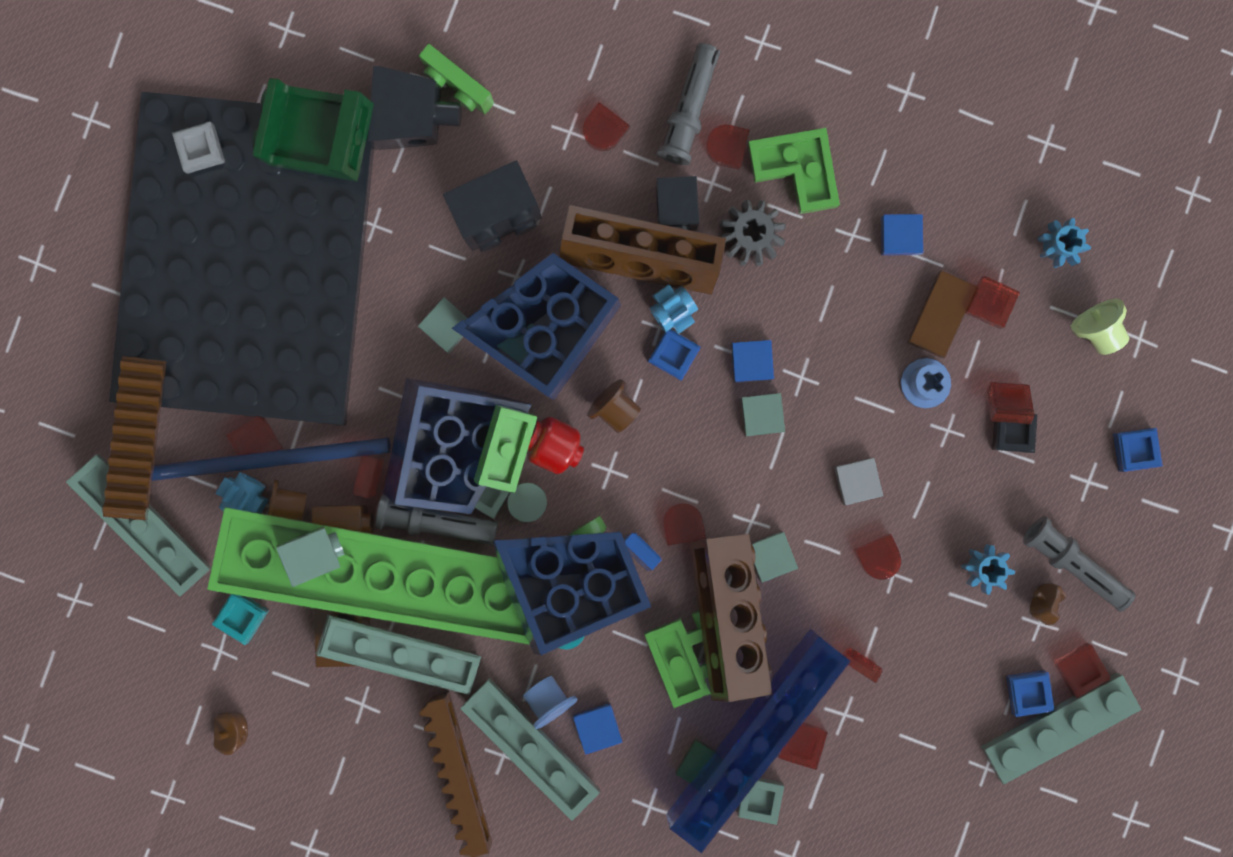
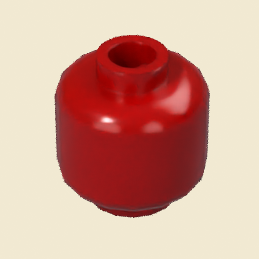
M551 416L544 418L541 422L537 420L527 451L529 462L554 474L563 473L569 466L575 468L584 453V446L580 445L581 435L579 430Z

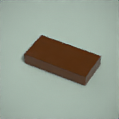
M942 270L938 272L907 343L939 358H945L977 286Z

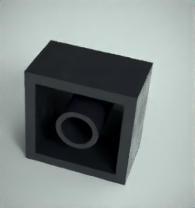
M517 160L443 194L463 239L472 251L478 248L480 252L489 251L502 243L500 238L515 232L516 236L530 232L537 227L536 221L542 219L536 199Z

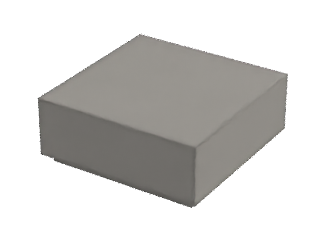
M207 122L172 133L182 169L187 174L225 163L213 123Z
M874 458L834 467L843 505L883 496Z

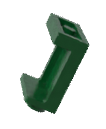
M269 78L267 89L264 90L261 96L262 113L259 127L255 130L252 138L253 156L270 166L358 181L374 103L358 91L345 89L344 94L341 95L289 86L279 79Z

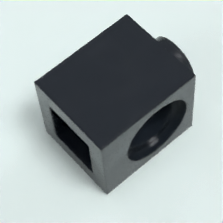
M697 176L657 178L658 224L689 231L697 230L699 226Z

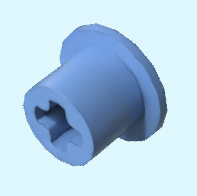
M929 358L918 359L909 364L903 371L900 381L901 391L906 400L916 407H936L944 402L949 395L951 388L950 374L946 367L937 360Z
M553 676L543 679L523 695L538 718L533 725L535 729H539L559 717L578 700L576 696L567 699Z

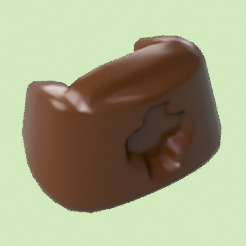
M1045 583L1033 592L1034 596L1030 604L1029 613L1038 621L1051 626L1060 619L1058 614L1059 603L1067 595L1061 586Z
M221 713L214 717L213 746L221 754L232 755L247 740L248 724L246 718L241 713Z

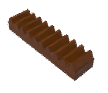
M122 356L120 361L121 372L118 377L119 389L116 393L117 405L114 410L115 422L112 426L113 438L110 443L111 454L108 459L109 470L106 475L107 487L104 492L105 503L102 512L103 517L148 520L166 362Z
M450 691L432 696L419 713L420 716L431 717L424 726V731L435 732L428 745L429 747L439 748L432 759L433 762L443 763L437 776L438 778H446L441 789L442 793L451 794L446 803V808L455 809L450 822L451 824L459 825L455 834L456 840H463L459 853L464 856L477 857L489 853L492 837Z

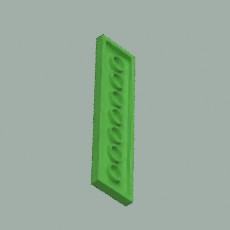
M229 507L224 509L207 590L529 644L504 583L498 558L495 556ZM323 526L327 535L336 532L345 554L337 558L341 567L292 587L276 546Z

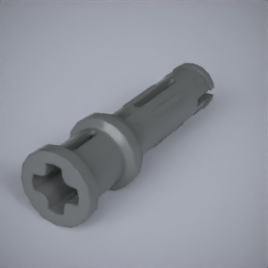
M705 43L696 45L693 61L676 112H672L668 116L667 124L669 129L663 146L658 147L657 155L668 162L678 165H689L691 163L692 157L689 153L695 134H699L702 128L701 121L699 120L700 112L721 53L720 50H716V47Z
M382 494L378 506L375 529L382 530L385 526L406 530L408 535L411 536L419 535L420 532H426L493 546L498 521L483 520L427 508L396 505L385 494Z
M1043 516L1030 526L1024 535L1023 543L1028 548L1034 546L1048 557V563L1051 566L1059 569L1065 568L1088 588L1115 607L1118 612L1126 610L1132 604L1136 596L1135 592L1127 588L1104 568L1081 552L1078 541L1072 536L1065 537L1051 526L1052 521L1049 518Z

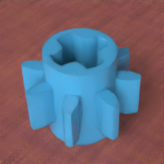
M1075 218L1065 221L1063 228L1057 220L1049 223L1048 229L1051 234H1043L1037 238L1038 241L1043 243L1044 251L1039 255L1040 258L1047 256L1054 260L1053 268L1062 266L1065 260L1071 266L1079 264L1081 261L1077 253L1091 250V246L1085 244V235L1089 230L1088 228L1081 230L1075 226ZM1062 236L1064 237L1063 242L1059 241V238ZM1065 244L1069 245V249L1064 250Z
M668 284L652 295L657 303L651 306L649 310L665 332L674 327L677 333H681L695 323L691 314L696 312L698 307L683 286L673 291L672 287Z
M239 472L236 479L225 477L215 493L223 498L219 508L223 512L225 507L262 513L269 501L261 496L266 486L255 478Z
M990 544L985 545L984 553L970 549L969 553L972 558L968 564L961 565V568L968 570L971 576L966 584L974 587L981 582V592L990 595L992 586L1006 590L1007 585L1004 581L1008 575L1015 574V571L1009 569L1006 563L1010 554L1001 552L995 556V547ZM994 565L993 572L982 573L983 566Z

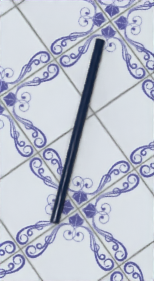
M389 437L160 464L154 465L152 481L384 454L391 452V442Z

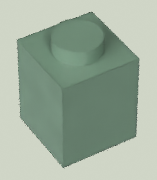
M324 526L276 546L292 587L340 568L341 566L337 558L345 555L336 532L327 535Z

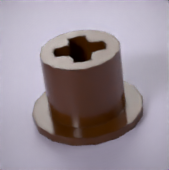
M622 379L615 381L606 388L594 401L587 413L590 419L599 416L616 433L625 430L635 420L641 410L623 391L626 383Z
M274 480L267 515L302 521L307 493L277 488L279 480Z

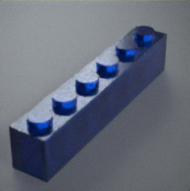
M810 628L773 676L771 683L772 695L757 697L695 779L687 786L666 813L669 829L702 853L851 661Z

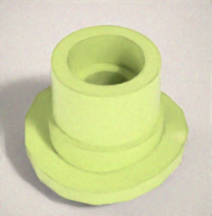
M1117 298L1106 300L1086 310L1074 319L1070 325L1074 335L1090 340L1096 351L1101 355L1114 353L1123 348L1129 341V335L1123 325L1127 309L1123 301Z

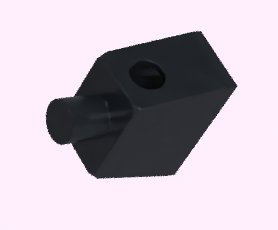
M373 66L371 102L374 103L368 130V142L375 150L435 145L438 141L439 125L460 127L462 117L461 103L441 101V89L437 81L381 66Z

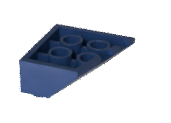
M552 253L517 279L511 287L496 298L490 299L481 306L480 310L451 329L543 394L555 400L619 310L621 303L618 297ZM532 323L534 327L527 330V326ZM524 335L523 343L528 354L522 364L497 347L508 338L515 339Z
M406 378L383 493L396 505L471 514L486 486L475 483L474 477L495 406L500 405L528 413L532 405L480 390Z
M621 532L493 541L504 583L533 654H546L652 607Z

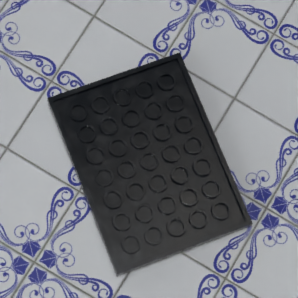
M151 92L141 93L109 402L117 403L118 377L121 372L120 361L122 356L166 362L161 407L346 425L374 148L368 142V134L358 181L270 166L254 157L252 138L255 130L259 127L262 113L261 103ZM211 122L215 126L225 163L187 174L182 169L172 133Z

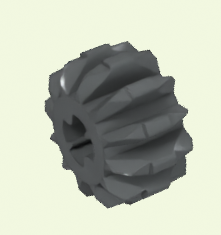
M744 200L742 202V212L732 206L728 210L732 221L722 220L720 223V228L729 232L720 237L726 238L725 245L733 244L726 252V256L731 258L737 252L741 253L740 266H745L749 256H752L754 265L760 267L763 264L762 254L766 258L773 260L777 253L772 246L782 247L785 243V239L776 235V233L784 231L786 225L783 222H772L779 214L776 208L771 210L768 215L763 213L766 206L765 201L760 200L756 210H752L750 201ZM749 225H752L754 231L761 232L756 242H753L751 236L743 235Z

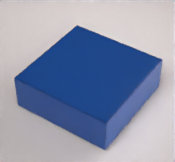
M891 214L881 217V256L923 254V214Z
M670 329L664 332L648 363L682 381L701 346Z
M771 340L731 344L734 382L774 379Z
M1157 428L1113 433L1119 472L1163 466Z
M630 533L624 538L630 555L647 571H652L662 561L661 557L636 533Z
M1040 670L1006 676L1012 715L1019 717L1055 711L1049 672Z
M611 703L573 715L585 755L623 743Z

